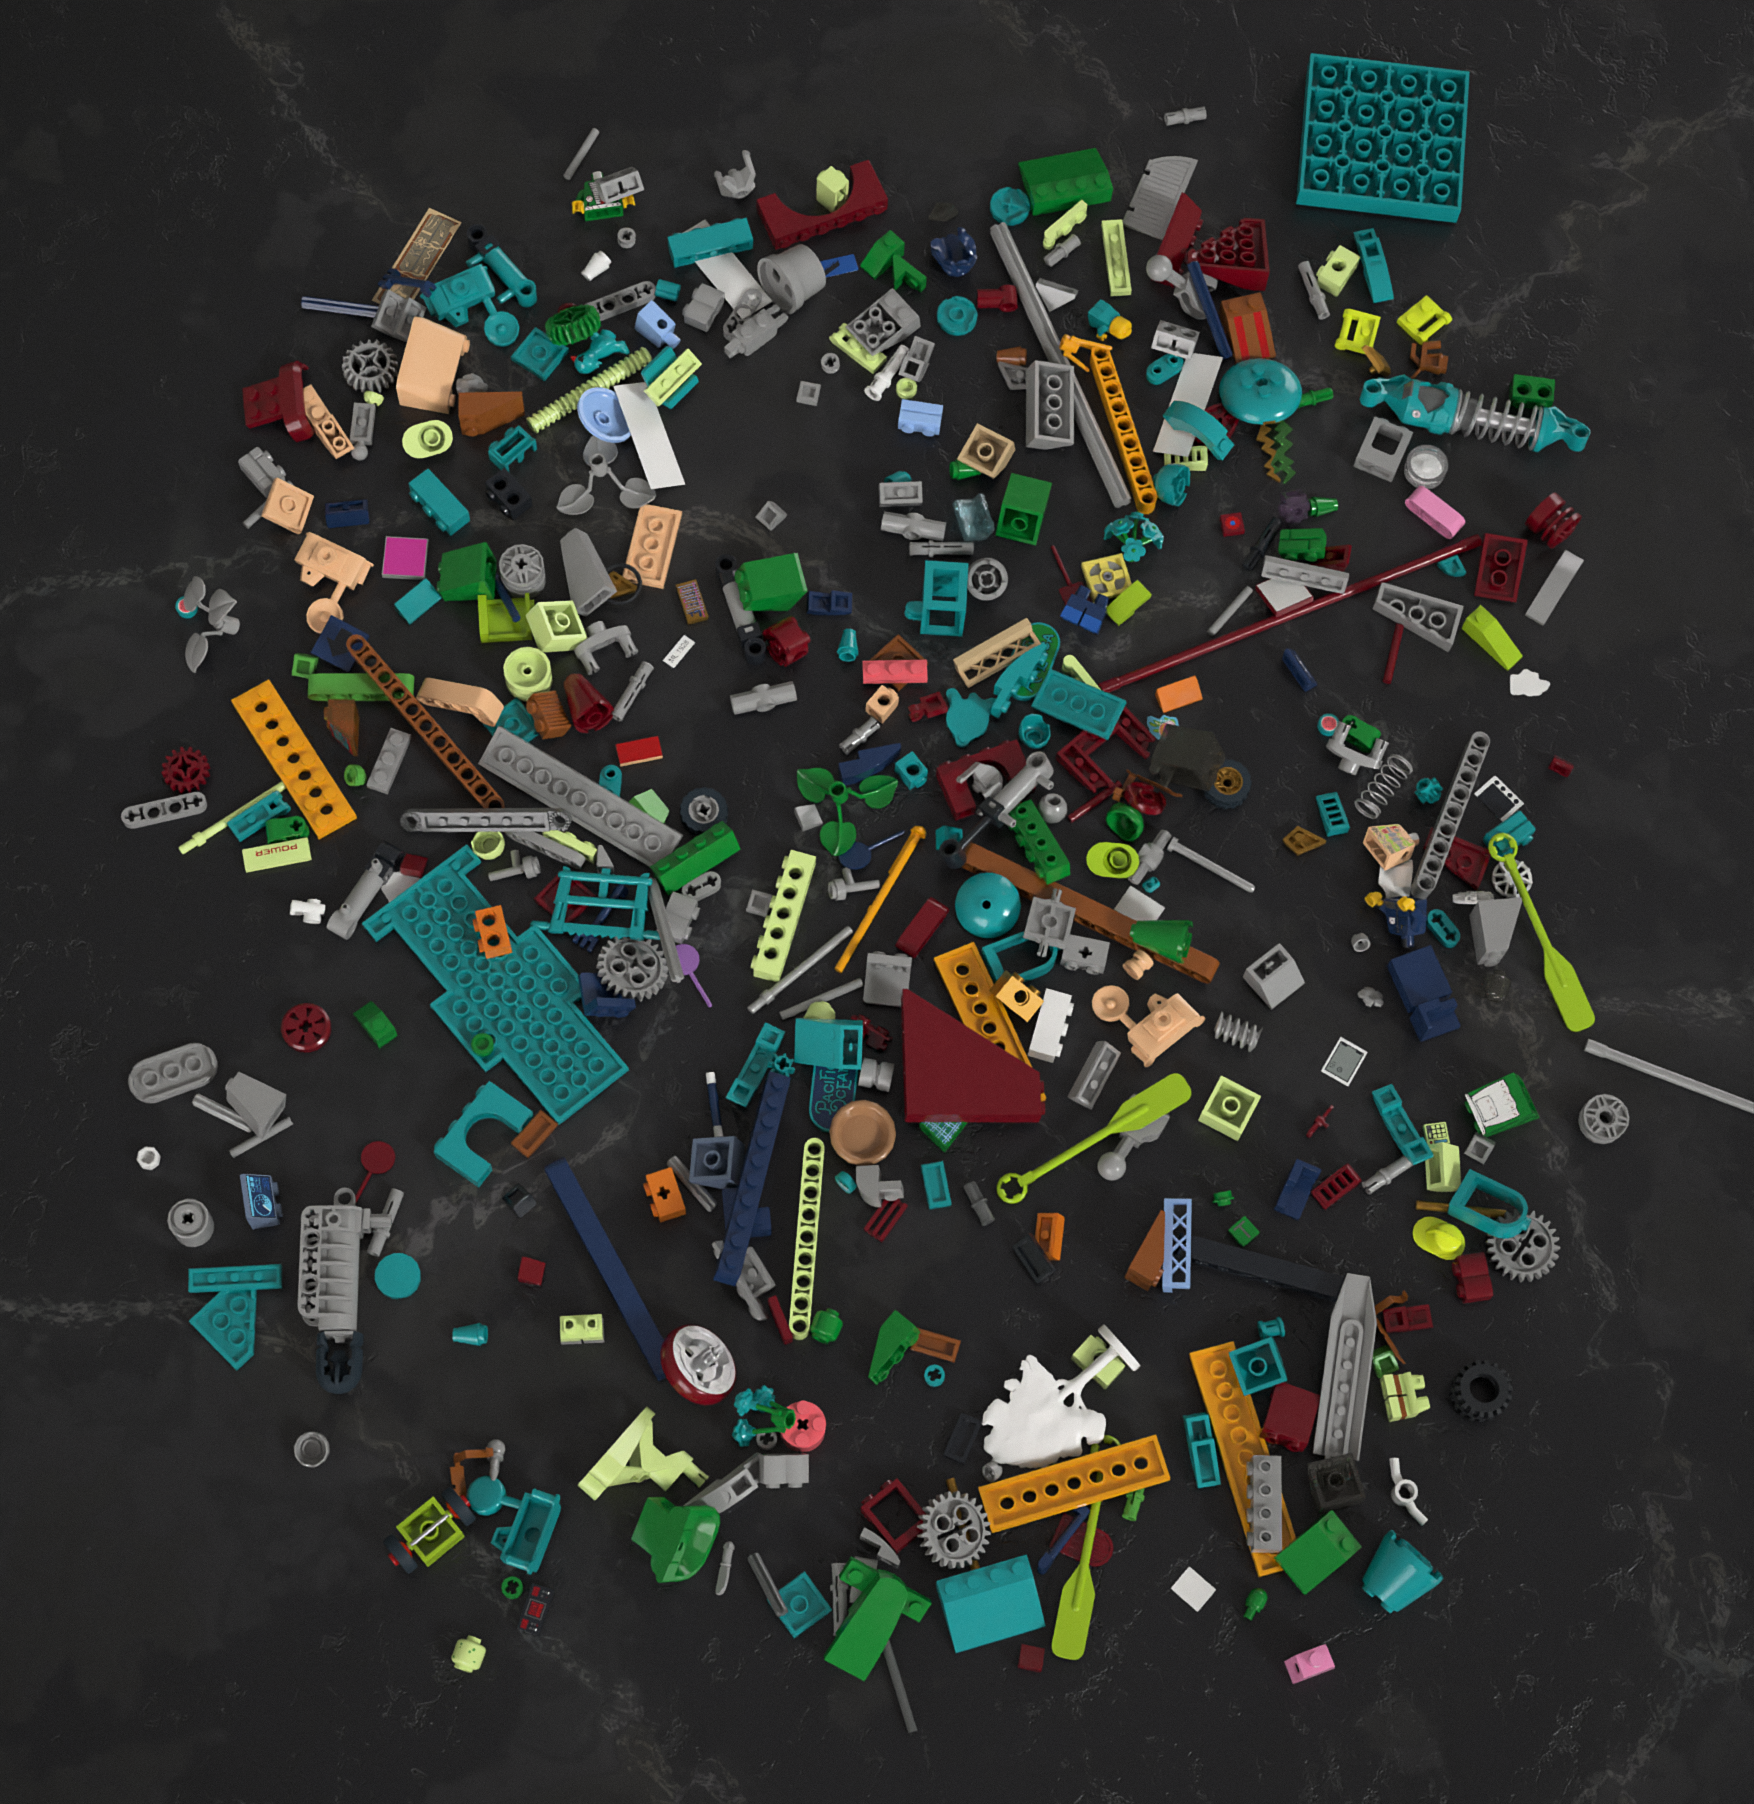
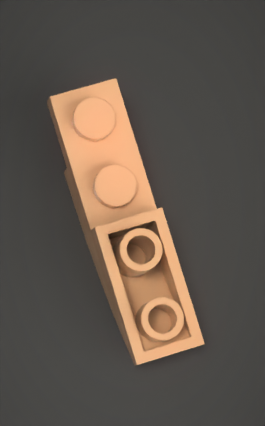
M312 385L303 388L307 420L329 452L337 459L353 450L352 443L334 416L329 413Z

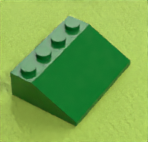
M1096 148L1018 162L1033 216L1068 210L1081 200L1087 206L1111 201L1113 186L1109 172Z

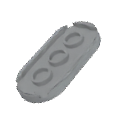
M189 1043L139 1061L133 1067L131 1074H129L128 1085L132 1094L138 1100L145 1103H157L208 1084L216 1075L218 1068L217 1058L209 1047L200 1043Z

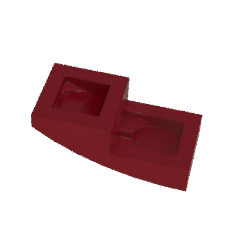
M1429 1304L1383 1310L1387 1333L1433 1328Z

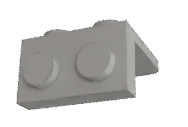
M879 951L868 953L863 996L864 1003L901 1007L902 990H909L912 958L905 954L891 956Z

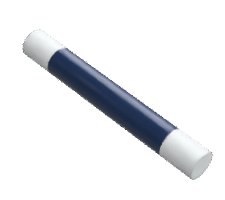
M709 1072L706 1073L714 1137H723L715 1073Z

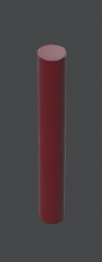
M1396 624L1383 678V682L1386 684H1391L1404 629L1402 624Z
M1117 780L1114 782V788L1108 789L1107 787L1067 816L1068 821L1073 823L1114 794L1116 787L1121 789L1123 787L1121 782Z

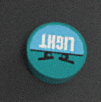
M841 1171L835 1176L837 1184L846 1193L850 1194L856 1189V1183L848 1173Z

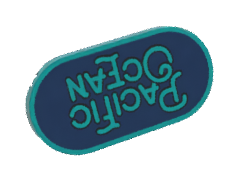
M814 1065L809 1116L819 1130L830 1133L832 1118L837 1111L851 1101H855L858 1070Z

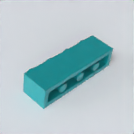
M735 218L730 222L715 223L710 227L702 229L695 228L685 233H674L668 237V249L674 268L731 252L738 253L753 249V237L747 218Z

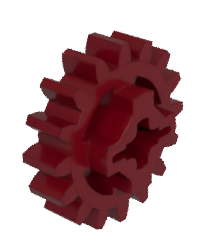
M180 747L179 753L172 750L173 756L165 757L168 763H162L164 769L162 775L165 778V783L170 785L173 791L178 788L180 794L184 792V789L192 793V788L194 787L198 791L200 790V783L206 785L204 777H210L209 771H207L210 769V765L206 763L208 761L206 756H201L202 754L199 749L194 753L192 747H189L188 751ZM185 765H187V767H188V768H187V772H186V773H187V776H186L185 773H184V772H185V769H186V768H185Z

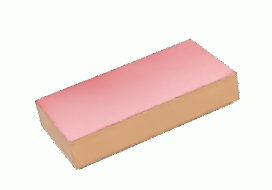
M658 736L616 744L620 767L663 758Z

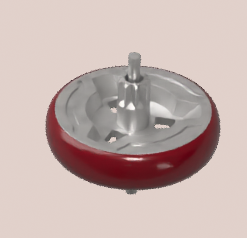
M686 1324L675 1328L666 1336L660 1351L661 1366L671 1386L682 1397L696 1404L713 1405L721 1402L731 1393L736 1382L735 1363L729 1349L716 1334L702 1326ZM685 1350L691 1354L690 1358L685 1353Z

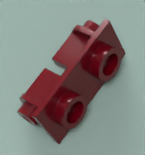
M864 1015L851 1016L853 1020H863L862 1040L866 1034L869 1035L866 1044L877 1051L881 1050L884 1052L888 1046L885 1041L893 1039V1037L889 1036L890 1032L882 1026L878 1025L876 1028L871 1025V1020Z

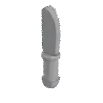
M731 1541L726 1542L723 1546L724 1551L715 1591L717 1595H722L727 1587L734 1544Z

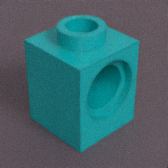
M913 751L895 763L894 771L909 790L915 786L919 788L927 781L928 770ZM916 770L918 773L916 775H910L907 771Z

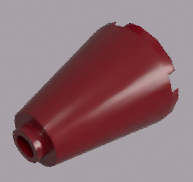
M581 674L569 675L564 681V689L574 727L581 733H589L588 730L593 728L595 731L600 730L613 717L612 710L614 711L612 704Z

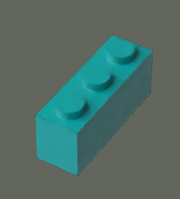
M429 469L409 482V495L416 503L419 501L423 505L424 512L429 517L433 516L435 518L437 526L443 532L446 530L451 536L470 522L468 510Z

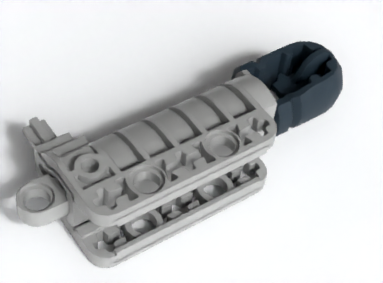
M345 1187L340 1188L335 1193L334 1205L308 1206L302 1211L298 1311L307 1325L318 1326L320 1333L317 1334V1345L319 1348L316 1351V1377L323 1389L334 1394L350 1392L356 1387L362 1375L363 1350L360 1347L363 1345L364 1335L357 1332L360 1238H363L364 1233H371V1228H388L392 1224V1214H372L370 1208L362 1209L361 1207H356L355 1194L351 1189ZM348 1193L351 1195V1201L345 1205L339 1203L340 1195ZM312 1211L315 1212V1215H312L311 1217L306 1218V1216H309ZM313 1224H314V1227H318V1226H319V1228H318V1230H317V1229H314L313 1227H310V1225H313ZM314 1234L318 1236V1237L309 1238L310 1235H311V1236H314ZM318 1249V1252L313 1251V1253H311L309 1251ZM313 1258L317 1263H313V1260L308 1261V1259ZM309 1269H312V1272H317L316 1275L308 1272ZM307 1302L311 1303L315 1308L312 1309V1306L307 1305ZM328 1340H335V1343H345V1340H353L350 1343L352 1359L346 1356L345 1350H334V1355L329 1358V1361L333 1363V1369H331L327 1361V1354L329 1353ZM346 1362L348 1363V1366H349V1368H350V1370H351L350 1375H349V1370H348V1369H345V1363H346Z

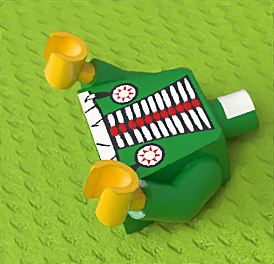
M596 171L591 174L592 181L584 183V189L579 191L575 201L572 202V214H575L577 211L582 212L585 216V221L623 216V207L627 208L626 205L629 204L635 205L634 196L632 194L608 204L604 203L600 199L594 181L604 176L602 172Z

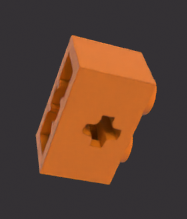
M672 1167L646 1175V1183H643L646 1195H651L653 1204H650L653 1216H658L661 1223L685 1215L686 1209ZM664 1192L667 1195V1199L663 1200L660 1193Z

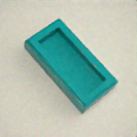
M943 1161L921 1164L929 1210L951 1206L952 1203Z

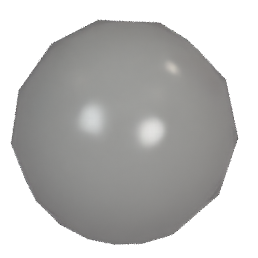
M1058 794L1045 795L1037 805L1038 812L1047 823H1058L1064 819L1067 813V804L1063 797Z

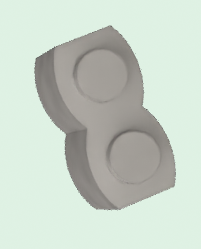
M702 283L699 288L694 289L692 294L693 300L690 304L685 305L682 315H684V323L707 332L723 306L725 292Z
M673 891L666 907V913L674 941L682 944L684 939H689L692 927H689L692 919H697L700 908L697 907L698 900Z
M759 1454V1483L766 1484V1488H780V1484L788 1483V1487L799 1488L802 1487V1483H809V1454Z

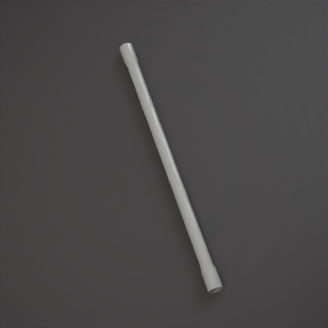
M1588 1039L1585 1044V1052L1610 1059L1754 1114V1102L1614 1050L1594 1040Z

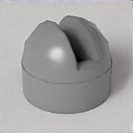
M1364 933L1353 935L1351 943L1355 951L1363 952L1370 947V941Z
M989 1462L982 1467V1474L986 1480L994 1482L1002 1475V1467L998 1466L997 1462Z

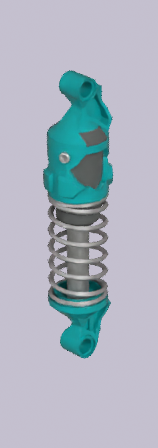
M1405 374L1390 379L1378 377L1377 379L1367 380L1364 383L1359 398L1361 404L1366 407H1374L1378 403L1385 401L1395 412L1401 424L1424 427L1430 433L1442 435L1443 433L1453 434L1456 431L1462 430L1464 437H1466L1475 427V435L1479 440L1483 438L1489 427L1488 434L1491 443L1497 440L1502 431V442L1504 445H1508L1515 435V443L1518 449L1523 447L1529 437L1528 448L1532 452H1539L1547 445L1560 439L1566 442L1569 449L1579 452L1585 448L1590 435V429L1586 425L1577 421V419L1567 417L1555 406L1550 408L1541 406L1538 408L1536 405L1533 407L1531 419L1522 417L1524 403L1522 402L1517 416L1508 414L1511 404L1510 400L1506 402L1504 413L1495 411L1497 397L1493 398L1491 409L1486 410L1482 409L1483 394L1480 395L1478 401L1475 398H1470V391L1463 394L1462 390L1454 388L1453 384L1446 382L1431 384L1426 381L1411 379ZM1479 425L1484 426V428H1483V430H1482V432H1481L1480 435H1479ZM1493 428L1498 429L1494 437L1492 435ZM1506 431H1509L1511 434L1506 441ZM1519 434H1523L1525 436L1519 444Z

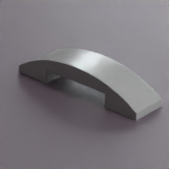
M1565 550L1525 616L1544 626L1584 560Z

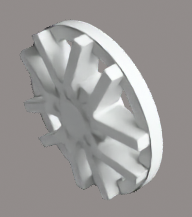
M1515 860L1518 865L1517 869L1522 867L1525 870L1519 874L1523 883L1528 884L1526 889L1529 891L1533 883L1530 868L1523 861ZM1499 862L1491 876L1494 889L1506 898H1520L1519 893L1516 894L1517 889L1509 871L1507 872L1503 862ZM1499 867L1502 873H1496ZM1527 874L1528 879L1524 878L1523 876ZM1496 878H1503V881L1496 882ZM1506 885L1504 892L1498 886ZM1508 888H1513V894L1507 893Z
M1466 891L1453 894V902L1459 904H1477L1478 901L1494 900V895L1491 892Z

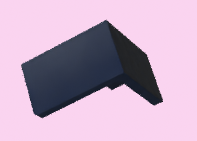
M1439 998L1419 1004L1416 1007L1410 1020L1420 1042L1460 1028V1023L1454 1012L1458 1006L1455 998L1440 1002Z
M1296 1159L1290 1169L1274 1210L1299 1220L1312 1187L1322 1170Z

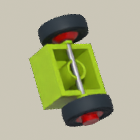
M448 1487L441 1493L448 1510L445 1511L437 1500L432 1497L396 1526L407 1541V1546L404 1542L398 1541L393 1534L383 1541V1544L390 1551L388 1557L395 1566L400 1564L408 1574L418 1567L412 1558L411 1551L414 1550L425 1565L429 1567L465 1537L452 1520L454 1516L460 1519L464 1525L468 1526L476 1519L468 1508L471 1504L463 1494L459 1496L453 1488Z

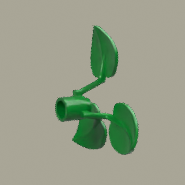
M811 768L797 770L798 787L806 800L818 803L827 794L836 803L839 821L826 823L820 831L821 843L832 856L844 854L853 846L856 840L855 826L850 822L843 823L841 804L847 801L848 794H852L860 799L865 798V802L869 807L878 809L887 806L891 802L898 785V780L890 776H870L860 783L859 789L862 794L851 790L850 787L846 788L843 782H834L832 774L826 769Z

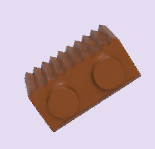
M555 690L533 693L526 701V709L533 717L535 730L540 733L543 740L562 737L570 729L571 724Z

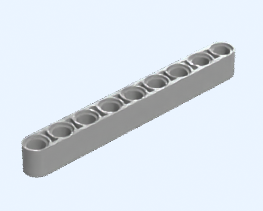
M1484 732L1474 733L1465 745L1411 886V894L1415 898L1426 899L1437 884L1490 745V738ZM1427 866H1430L1433 871L1429 870ZM1420 884H1423L1427 889L1422 888Z

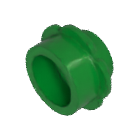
M1231 1190L1213 1193L1214 1200L1212 1202H1217L1218 1207L1230 1205V1200L1234 1199V1197H1232Z

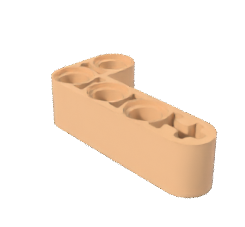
M433 678L424 679L416 696L418 701L428 706L473 714L480 722L491 727L496 726L504 709V705L487 689Z

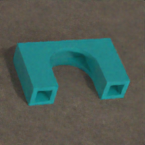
M490 1081L477 1090V1097L472 1103L468 1102L465 1105L458 1121L454 1120L448 1128L449 1133L445 1138L441 1137L434 1146L436 1158L478 1188L492 1172V1166L467 1146L466 1136L470 1127L481 1119L493 1118L503 1122L519 1134L534 1117L530 1109Z

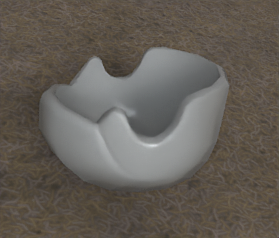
M318 1432L303 1433V1435L297 1438L294 1445L296 1459L303 1466L307 1467L319 1466L326 1461L330 1452L329 1442L325 1436Z

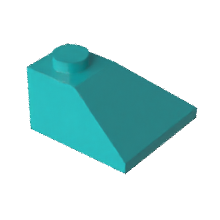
M1272 1337L1228 1352L1244 1396L1288 1381L1283 1361L1275 1339Z

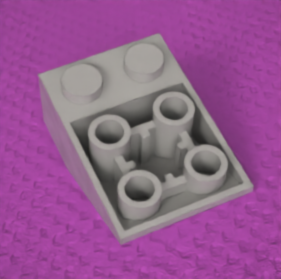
M892 288L845 327L871 356H874L905 340L921 325L917 313Z

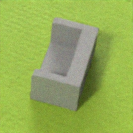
M922 481L879 483V507L919 506L923 503Z

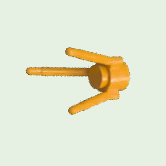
M1064 334L1059 345V349L1063 351L1062 356L1069 358L1086 372H1089L1090 369L1071 354L1076 353L1079 346L1092 350V347L1112 350V346Z

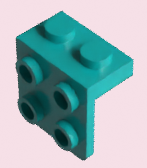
M666 346L641 371L647 387L677 359L671 347ZM691 374L662 405L672 409L699 382L697 376Z

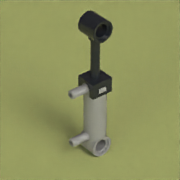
M1039 751L1029 755L1026 761L1027 765L994 798L988 796L978 806L984 817L959 842L955 839H948L940 845L939 852L949 868L958 869L965 864L967 860L965 848L990 822L999 829L1004 824L1011 828L1014 827L1016 820L1010 817L1008 813L1038 783L1048 790L1053 788L1054 783L1049 780L1053 775V767L1045 753Z

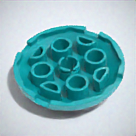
M1255 358L1241 361L1229 368L1220 381L1219 394L1224 408L1237 419L1252 424H1263V422L1274 420L1277 423L1288 418L1297 410L1301 402L1302 387L1298 377L1287 366L1274 360Z

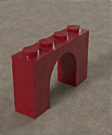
M1017 739L1003 741L997 747H986L977 754H966L957 761H946L937 767L936 778L955 821L973 815L976 811V804L968 788L967 779L959 783L956 781L957 777L963 774L975 762L995 767L1009 783L1027 765ZM1036 786L1027 795L1034 793Z

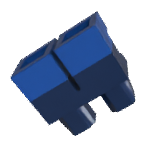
M1080 585L1075 595L1071 594L1060 617L1098 635L1108 612L1106 608L1109 598L1098 593L1094 603L1087 601L1091 590Z

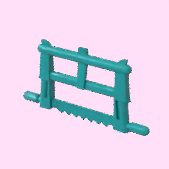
M563 866V870L558 872L560 882L555 900L553 901L555 907L551 922L532 921L530 927L535 924L540 930H548L552 934L568 932L570 935L577 933L578 936L585 934L586 937L593 934L594 937L601 935L602 938L609 936L610 939L617 936L618 939L630 937V939L644 941V938L660 940L658 931H644L645 912L648 911V886L652 885L653 880L649 878L650 873H644L640 877L611 875V869L602 868L601 874L575 872ZM571 880L600 882L598 898L569 895ZM609 883L637 885L635 901L607 898ZM568 904L633 909L631 927L565 923Z

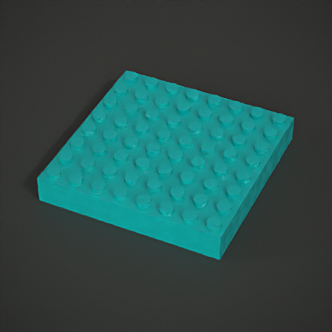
M1311 53L1306 74L1296 204L1456 223L1461 212L1470 72Z

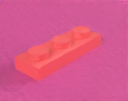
M927 660L863 661L862 663L863 684L927 683L928 680Z

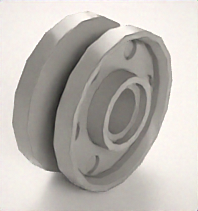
M1602 1094L1593 1097L1582 1107L1579 1112L1578 1123L1580 1130L1586 1138L1594 1143L1607 1144L1612 1143L1625 1132L1629 1125V1113L1627 1107L1620 1099L1612 1095ZM1600 1115H1604L1608 1119V1123H1603L1600 1120Z

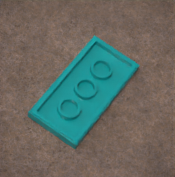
M1049 669L1031 707L1108 740L1127 702L1110 693Z

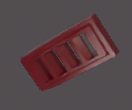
M1347 1163L1311 1191V1194L1322 1208L1326 1210L1358 1186L1362 1180ZM1343 1174H1345L1348 1177L1351 1183L1347 1181ZM1337 1178L1344 1185V1189L1335 1181ZM1331 1184L1338 1194L1335 1195L1328 1185ZM1322 1189L1331 1198L1329 1201L1320 1192Z

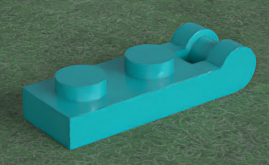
M279 791L271 793L227 822L228 827L239 842L266 826L265 822L267 820L276 819L291 810L287 802L284 803L282 800L283 796ZM275 804L277 807L271 810L269 806Z

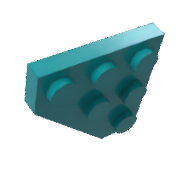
M257 1290L220 1291L189 1320L190 1324L236 1371L254 1355Z

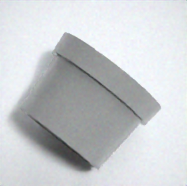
M803 244L794 246L777 255H769L758 262V277L763 290L772 300V304H777L780 307V311L785 314L794 313L802 307L804 301L825 287L826 276L821 262L815 253Z

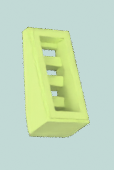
M1193 446L1189 453V456H1192V461L1188 462V457L1183 456V462H1180V456L1164 453V466L1171 463V456H1175V463L1173 464L1186 465L1190 471H1206L1208 465L1206 446Z

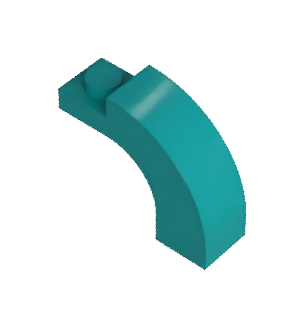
M1174 400L1163 414L1165 420L1174 430L1186 431L1197 437L1206 445L1217 460H1223L1234 446L1226 435L1227 429L1209 413L1193 404Z

